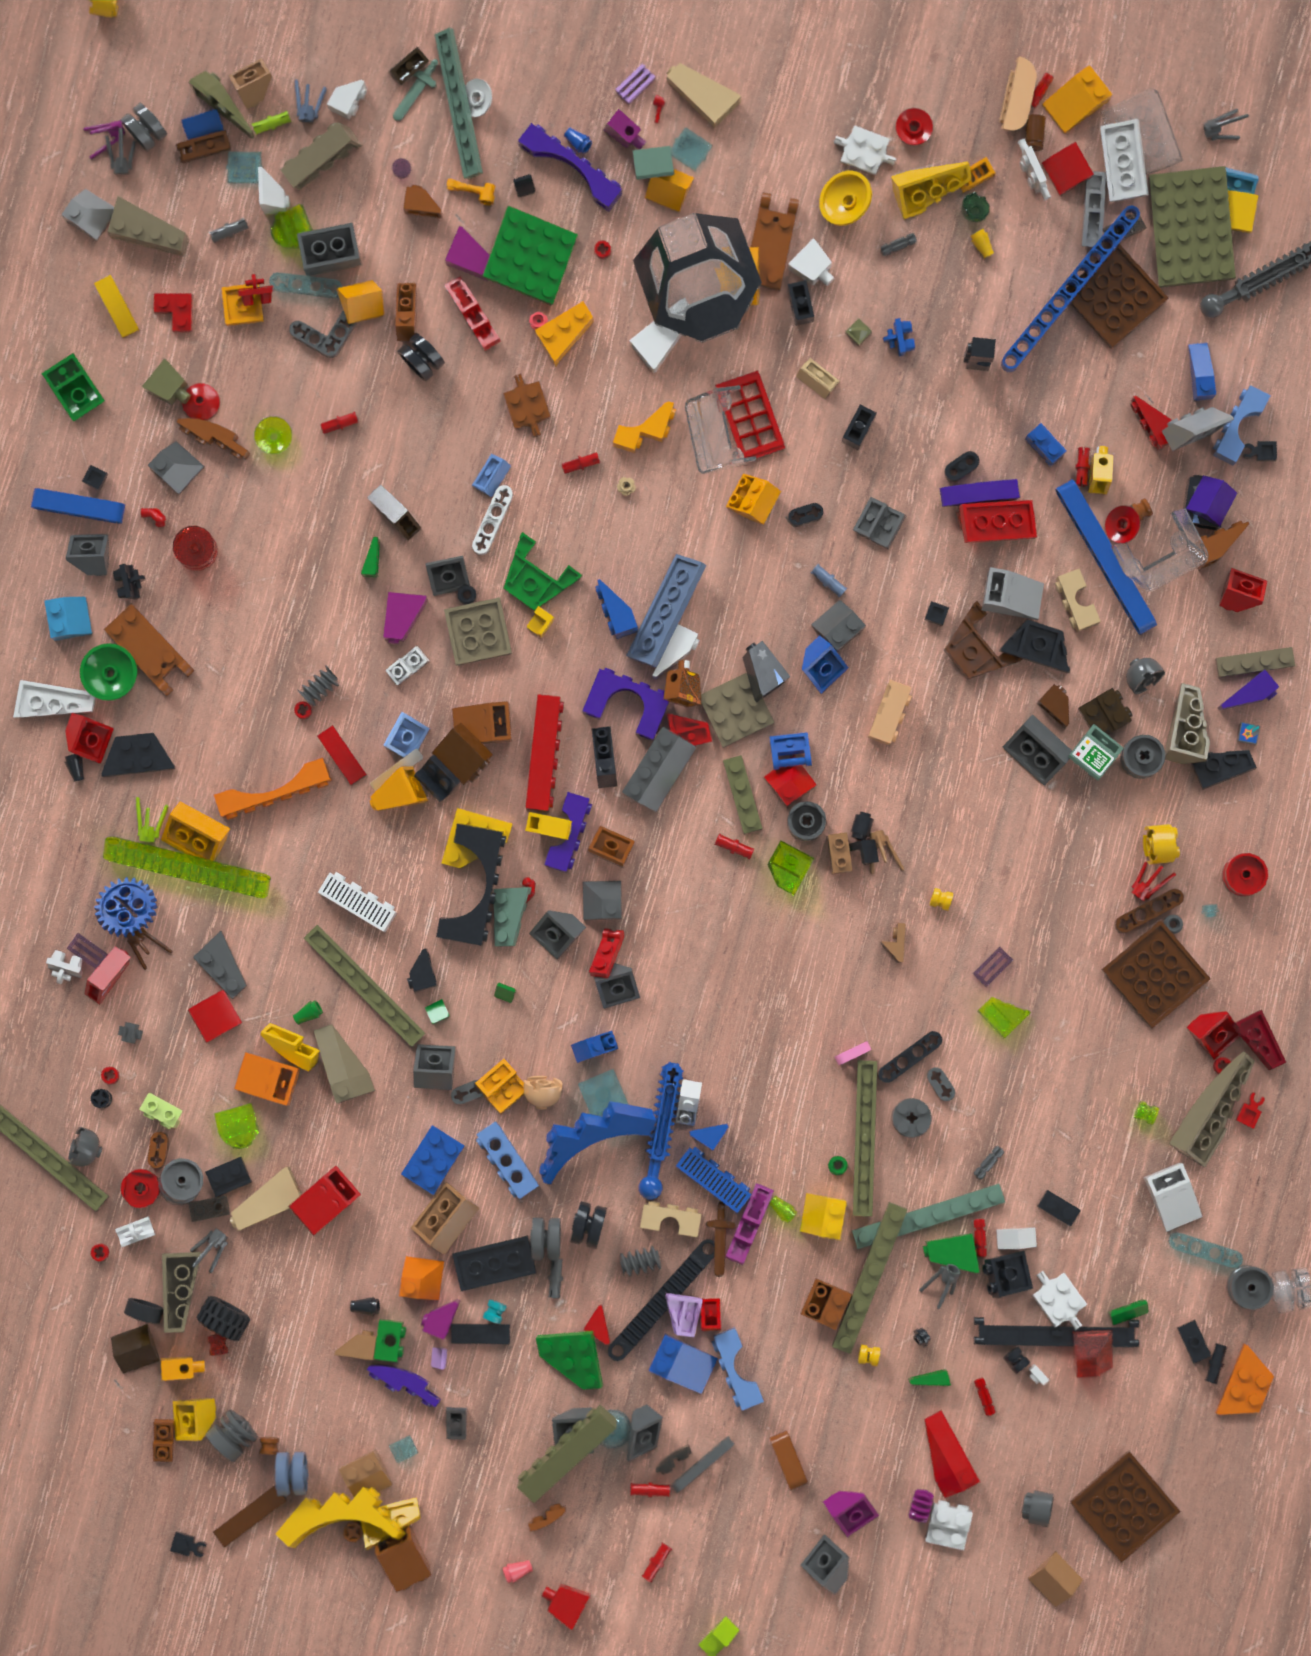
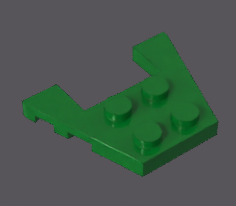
M522 532L503 589L535 611L538 606L541 607L581 579L583 575L568 565L557 581L525 559L535 546L536 541Z

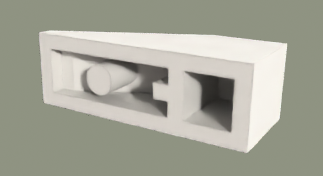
M678 624L652 677L657 679L677 664L678 661L690 654L692 649L696 650L700 641L697 639L698 633Z

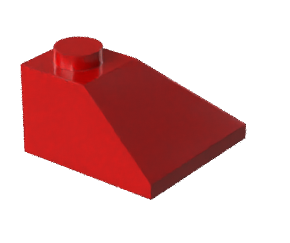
M1231 568L1219 606L1228 611L1240 612L1262 605L1267 580Z
M71 713L65 729L68 751L101 764L114 728L85 716Z
M803 765L779 767L778 770H772L764 776V779L786 808L817 786Z
M1227 1011L1200 1014L1186 1027L1193 1038L1214 1060L1240 1037L1231 1026L1234 1020Z

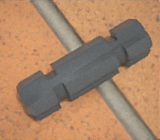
M910 233L906 237L903 236L890 242L889 245H882L880 250L883 256H887L892 251L894 253L906 248L908 245L915 244L917 242L914 233Z
M996 1146L992 1150V1154H989L980 1164L981 1167L974 1171V1175L978 1179H983L986 1172H989L998 1161V1158H1001L1004 1154V1150Z

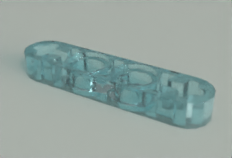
M279 272L272 274L269 279V283L274 286L275 291L328 298H338L339 295L337 290L335 293H332L331 289L325 288L326 292H324V283L330 288L334 284H336L337 288L342 287L341 282L336 279ZM280 278L282 282H287V278H289L288 288H286L285 283H280L279 286H276L274 281ZM296 279L302 281V286L299 289L292 287V282ZM313 282H319L321 284V287L318 291H312L310 289V286Z
M1175 1232L1168 1239L1170 1247L1175 1250L1231 1268H1237L1243 1262L1240 1252L1189 1235ZM1180 1236V1240L1185 1242L1189 1238L1187 1250H1184L1185 1245L1178 1244L1176 1247L1173 1238ZM1193 1242H1199L1202 1246L1198 1253H1194L1191 1250ZM1214 1247L1220 1250V1256L1216 1259L1210 1256V1250ZM1224 1250H1227L1225 1255L1233 1256L1236 1254L1238 1262H1234L1232 1265L1231 1260L1225 1258L1224 1262H1221L1224 1257Z

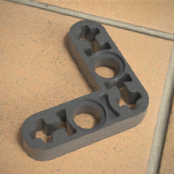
M343 310L328 336L302 321L292 322L289 331L292 337L328 358H334L341 351L357 322L348 324L349 328L342 324L341 321L344 323L347 321ZM301 326L302 331L307 333L306 337L300 332L295 334L294 328ZM338 328H344L346 330V333L343 337H337L335 335V331ZM312 335H318L320 337L319 342L311 344L309 338ZM333 337L336 341L340 342V344H338L337 342H335V344H334V346H333L334 349H335V351H334V352H333V351H330V352L328 353V350H327L326 347H327V346H330V347L332 346V344H333L334 341H333L331 338Z

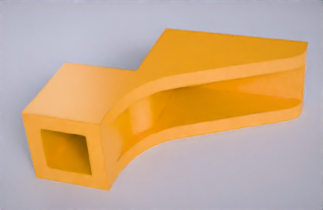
M665 402L639 426L625 427L618 425L613 446L635 453L636 448L640 449L643 438L640 436L663 442L664 437L668 438L671 427H668L669 421L673 420L676 414L674 403Z

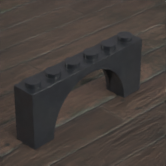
M457 823L453 843L467 847L480 859L486 873V889L480 903L471 912L459 917L439 918L437 938L480 946L483 945V942H487L489 931L486 930L487 923L491 922L492 912L489 911L490 904H494L496 893H493L494 885H498L499 874H496L497 866L501 867L503 855H500L501 847H505L506 836H503L504 831Z

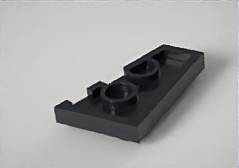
M1249 750L1226 751L1224 753L1208 752L1206 761L1191 763L1202 790L1257 768Z

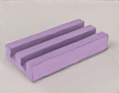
M641 64L615 90L630 104L656 77ZM642 71L644 72V73H643L639 78H637L624 92H622V90H623L629 83H631ZM646 76L649 77L631 96H629V97L626 96V95L629 94Z

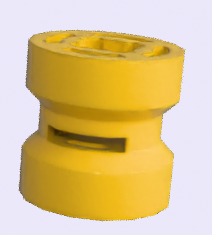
M934 888L929 906H939L942 910L948 911L953 893L949 891L945 893L941 889Z
M861 1344L858 1364L870 1363L871 1366L877 1367L880 1347L874 1346L869 1348L867 1345Z

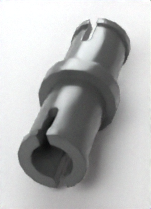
M242 218L230 224L225 223V226L209 233L212 241L216 243L227 237L232 238L234 234L249 229L245 218Z
M563 1259L551 1261L550 1275H548V1280H550L549 1298H561Z

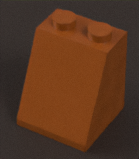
M411 1525L402 1529L405 1535L401 1539L391 1536L374 1546L376 1557L396 1593L406 1590L411 1585L419 1581H425L429 1576H432L430 1565Z

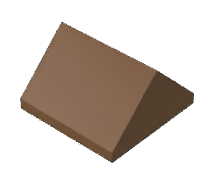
M1056 1551L1028 1577L1033 1585L1055 1607L1072 1597L1083 1581Z

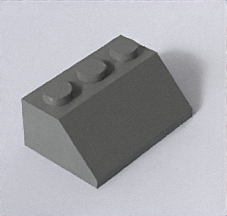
M353 222L297 233L306 276L362 266Z
M1033 714L1003 745V748L1044 786L1069 761L1070 758L1068 756L1072 752L1066 744Z

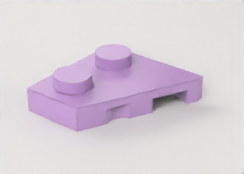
M666 1293L674 1333L681 1336L695 1337L703 1300L699 1297Z

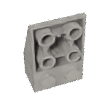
M990 567L986 579L982 610L1038 620L1044 583L1008 570Z

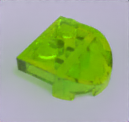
M298 204L285 212H278L274 216L273 226L270 227L271 236L275 243L291 249L300 248L297 233L312 231L303 204Z
M252 1103L214 1113L220 1137L225 1144L234 1149H243L250 1146L259 1133V1126L256 1122Z

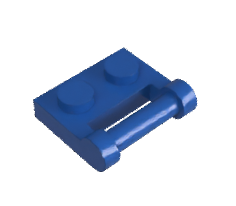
M808 732L770 736L773 770H778L779 767L797 765L812 766ZM802 753L805 755V757L778 760V756Z

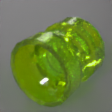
M1141 1100L1135 1111L1134 1118L1137 1120L1143 1119L1147 1124L1153 1125L1157 1118L1159 1107L1149 1106L1147 1102Z

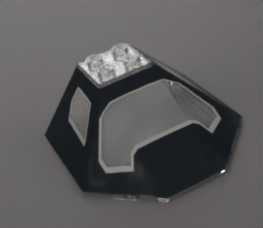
M699 213L690 214L658 227L633 259L655 325L668 328L672 332L685 337L689 336L701 343L737 330L744 313L748 311L753 301L756 290H759L762 283L738 218Z

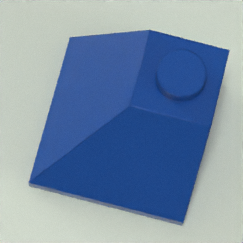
M819 635L805 649L802 671L819 693L822 694L849 667L834 647Z

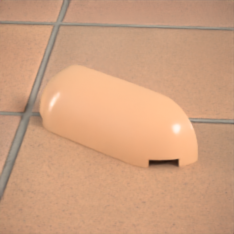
M1020 56L1016 60L1015 71L1011 70L1000 116V123H1003L1001 129L1008 131L1017 130L1027 122L1037 79L1033 64Z

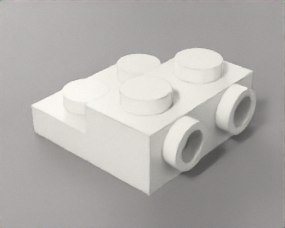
M939 1500L938 1503L933 1502L925 1541L964 1550L973 1512L965 1505L958 1504L957 1507H953L946 1501Z

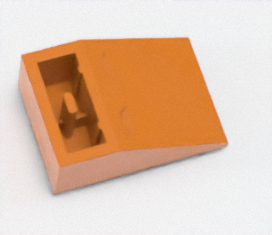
M245 1052L234 1089L290 1106L301 1068Z

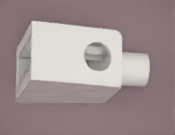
M814 238L788 264V269L811 285H814L820 279L828 286L834 280V277L828 272L832 262Z

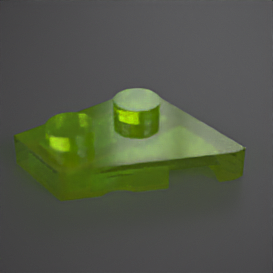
M991 997L977 1010L1003 1039L1031 1013L1029 1010L1020 1009L1013 1004L1004 1003L994 997Z

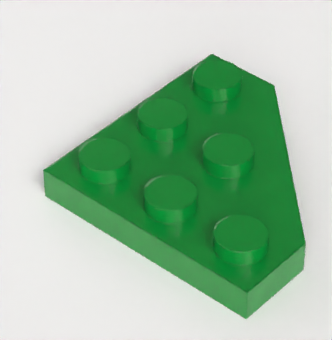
M593 1331L537 1335L538 1353L543 1360L583 1390L600 1389L603 1387Z

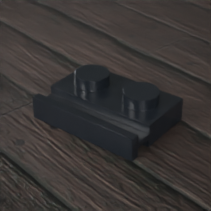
M242 1156L205 1171L215 1198L252 1183Z

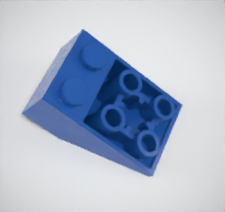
M598 579V585L595 588L599 600L603 599L604 601L601 605L605 618L609 617L610 619L607 623L611 636L615 635L616 639L637 633L638 626L632 609L603 581Z

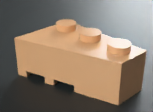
M889 680L868 738L886 745H890L891 741H896L899 731H896L898 723L902 724L905 713L902 712L904 706L908 707L912 696L909 693L912 687Z

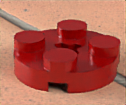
M146 1169L133 1170L122 1180L121 1194L130 1206L136 1208H144L153 1204L160 1194L158 1177ZM140 1183H143V1186L146 1187L142 1194H139V1190H136V1186H139Z

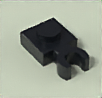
M1257 441L1256 446L1250 443L1244 444V448H1248L1251 451L1250 454L1243 455L1244 459L1256 456L1257 461L1277 460V441Z
M176 1531L170 1551L188 1557L192 1551L197 1557H203L204 1553L199 1552L198 1547H206L207 1543L204 1541L195 1543V1536Z

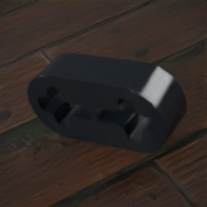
M812 503L795 508L789 512L788 521L794 527L816 522L823 516V507L818 503ZM812 508L820 510L817 517L814 514L807 516V513L812 512ZM794 513H797L798 516L805 515L800 518L799 522L791 519L794 517Z

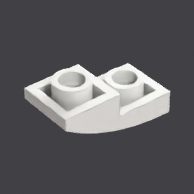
M415 646L403 658H399L385 671L399 685L428 663L429 659L418 646Z

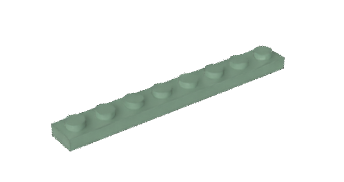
M447 28L434 35L464 179H470L482 174L483 171L454 29Z
M1000 1184L906 1213L898 1236L1005 1203ZM881 1221L852 1230L857 1249L872 1245Z

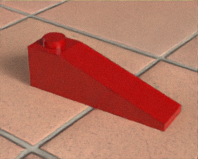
M942 1410L925 1418L934 1478L943 1497L947 1498L980 1483Z

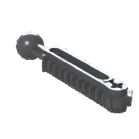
M1311 241L1307 244L1304 243L1302 249L1297 247L1295 252L1291 250L1288 253L1289 256L1284 254L1282 260L1278 257L1275 263L1270 261L1269 267L1265 264L1262 270L1257 268L1256 274L1250 272L1249 277L1244 275L1242 279L1238 278L1233 289L1222 295H1206L1200 302L1201 312L1209 318L1218 317L1222 314L1224 306L1232 301L1243 299L1247 302L1251 298L1250 295L1253 298L1256 297V291L1261 294L1263 288L1265 290L1270 288L1269 284L1274 287L1276 281L1281 283L1283 278L1287 280L1290 277L1289 274L1295 276L1296 271L1302 272L1303 267L1308 269L1309 264H1311V254L1307 257L1305 255L1308 252L1311 253Z

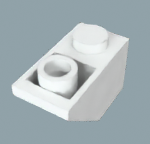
M359 80L335 88L327 103L329 110L348 120L351 115L354 116L358 110L357 104L359 100L363 99L367 93L365 81Z
M683 1080L675 1123L695 1125L702 1083Z

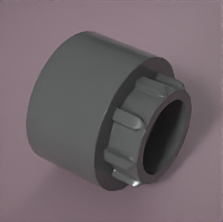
M1034 1490V1493H1026L1022 1518L1029 1520V1524L1049 1527L1054 1494Z

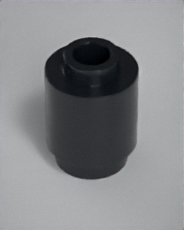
M865 812L855 814L851 828L852 838L863 841L869 837L874 821L871 818V814Z

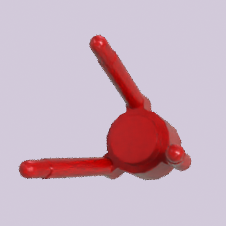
M1144 862L1136 881L1131 886L1133 888L1131 893L1141 901L1148 900L1152 894L1175 877L1176 873H1172L1150 891V884L1162 871L1163 866H1160L1146 884L1143 881L1140 883L1148 865L1147 862Z

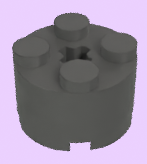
M806 801L796 804L790 810L787 818L788 830L793 837L801 841H812L818 838L826 826L824 810L813 802ZM803 817L811 819L810 826L802 824Z
M908 1098L900 1101L894 1107L891 1120L894 1128L901 1135L918 1137L929 1129L932 1116L929 1107L923 1101ZM910 1112H913V1115L916 1116V1120H913V1123L906 1119Z

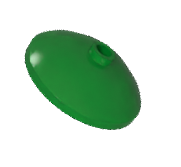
M106 643L92 648L84 656L80 665V679L83 687L89 694L100 700L112 701L124 697L131 691L137 679L138 670L134 657L128 650L116 644ZM109 671H114L112 677H108Z

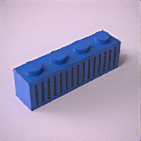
M689 1147L676 1167L738 1213L752 1195L749 1193L750 1188L742 1182L737 1184L733 1181L735 1176L727 1170L724 1173L718 1169L720 1165L711 1158L709 1161L703 1158L704 1153L697 1147H694V1149Z

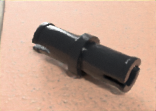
M1215 1343L1212 1359L1208 1362L1210 1366L1205 1381L1217 1384L1221 1368H1224L1223 1360L1228 1348L1227 1346Z

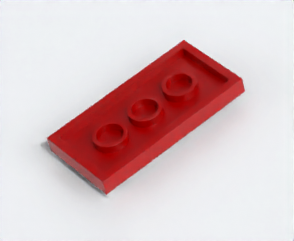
M1032 500L960 505L964 543L1037 538Z

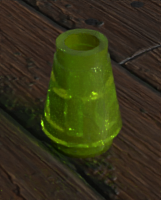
M775 1196L769 1202V1205L782 1222L789 1223L798 1213L795 1210L796 1207L778 1196Z

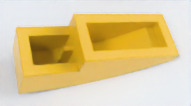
M109 275L95 282L94 285L122 338L140 330L113 277Z
M269 1023L261 1031L260 1035L276 1052L296 1066L309 1072L318 1063L320 1050L304 1044L303 1036L272 1023Z

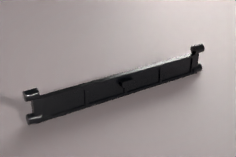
M974 1317V1325H979V1335L974 1337V1345L1139 1347V1339H1134V1328H1139V1320H1129V1327H1079L1075 1329L1074 1326L984 1325V1317Z

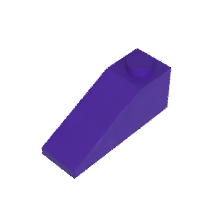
M1263 670L1217 708L1219 710L1261 702L1266 698L1269 701L1278 694L1275 690L1279 686L1268 672Z

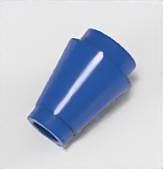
M571 127L564 133V137L577 152L584 154L591 148L592 141L589 136Z

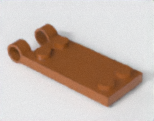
M762 192L751 247H759V276L761 279L759 286L780 290L799 199L790 198L788 211L785 214L769 210L772 194ZM775 217H777V218L779 219V221H778V222H774L773 219H774Z
M132 603L104 628L106 633L119 646H122L131 653L137 666L166 696L174 690L163 678L176 666L187 677L195 671ZM163 663H166V668H162Z

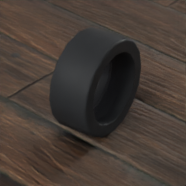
M129 1298L124 1313L131 1318L143 1322L158 1324L164 1309L152 1302Z

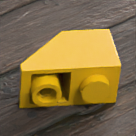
M529 812L525 831L568 840L572 821Z

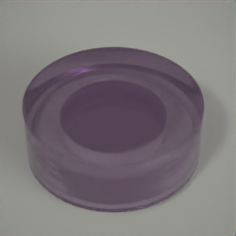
M404 158L395 160L392 165L394 175L398 178L408 177L411 173L409 161Z

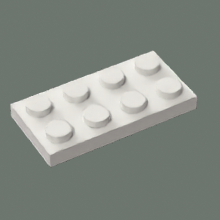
M1133 119L1100 126L1110 202L1147 196L1148 188L1139 120Z

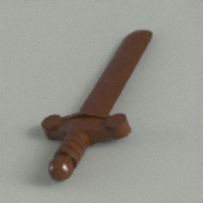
M722 1201L718 1203L717 1219L706 1222L708 1228H715L714 1273L717 1277H722L725 1273L726 1229H734L736 1227L734 1222L725 1220V1203Z

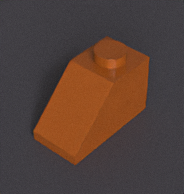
M419 185L406 187L403 207L405 214L442 218V210L426 189H422L423 187Z

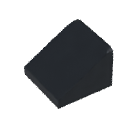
M531 174L513 180L518 197L535 193Z

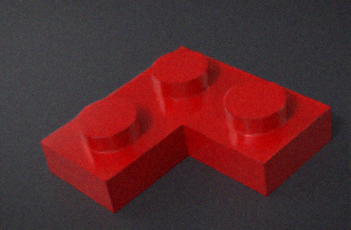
M154 293V313L172 314L173 332H192V293Z

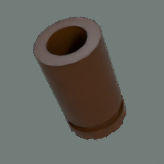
M1039 114L1029 115L1026 124L1025 141L1028 147L1032 146L1033 151H1041L1044 148L1046 117Z

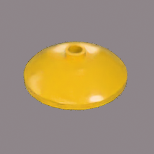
M843 171L833 176L825 184L820 194L819 206L823 217L830 223L838 226L849 225L859 220L866 213L871 203L872 188L870 182L864 175L856 171Z

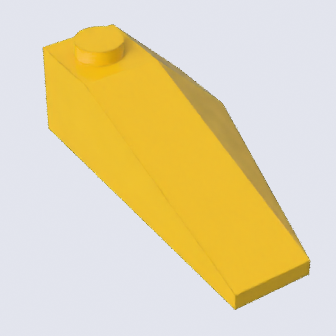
M969 162L911 170L891 176L894 196L903 219L922 214L927 210L928 206L934 202L938 203L941 201V198L947 193L956 191L972 180Z

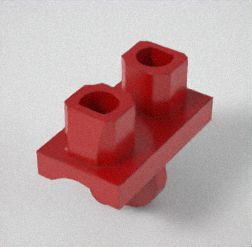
M252 274V280H245V285H253V288L239 289L238 296H241L244 306L254 305L253 295L260 294L261 304L272 303L274 286L258 287V285L265 284L264 278L257 279L256 274Z

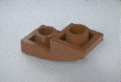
M155 1419L153 1422V1462H173L174 1419Z
M560 1503L550 1505V1509L546 1510L547 1518H543V1515L533 1517L532 1521H529V1531L538 1530L556 1521L566 1512V1506H561Z

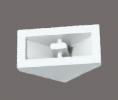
M1035 1227L996 1229L998 1249L1037 1247Z

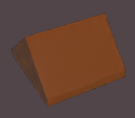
M600 826L587 851L589 854L624 868L635 841Z

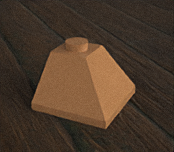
M261 58L229 75V78L247 109L257 106L259 102L264 100L272 75Z

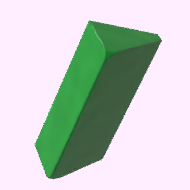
M1141 1299L1108 1311V1315L1112 1325H1117L1149 1313L1147 1300Z

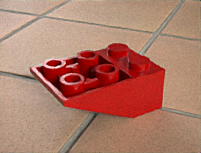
M336 1165L288 1207L314 1236L355 1201L361 1193Z

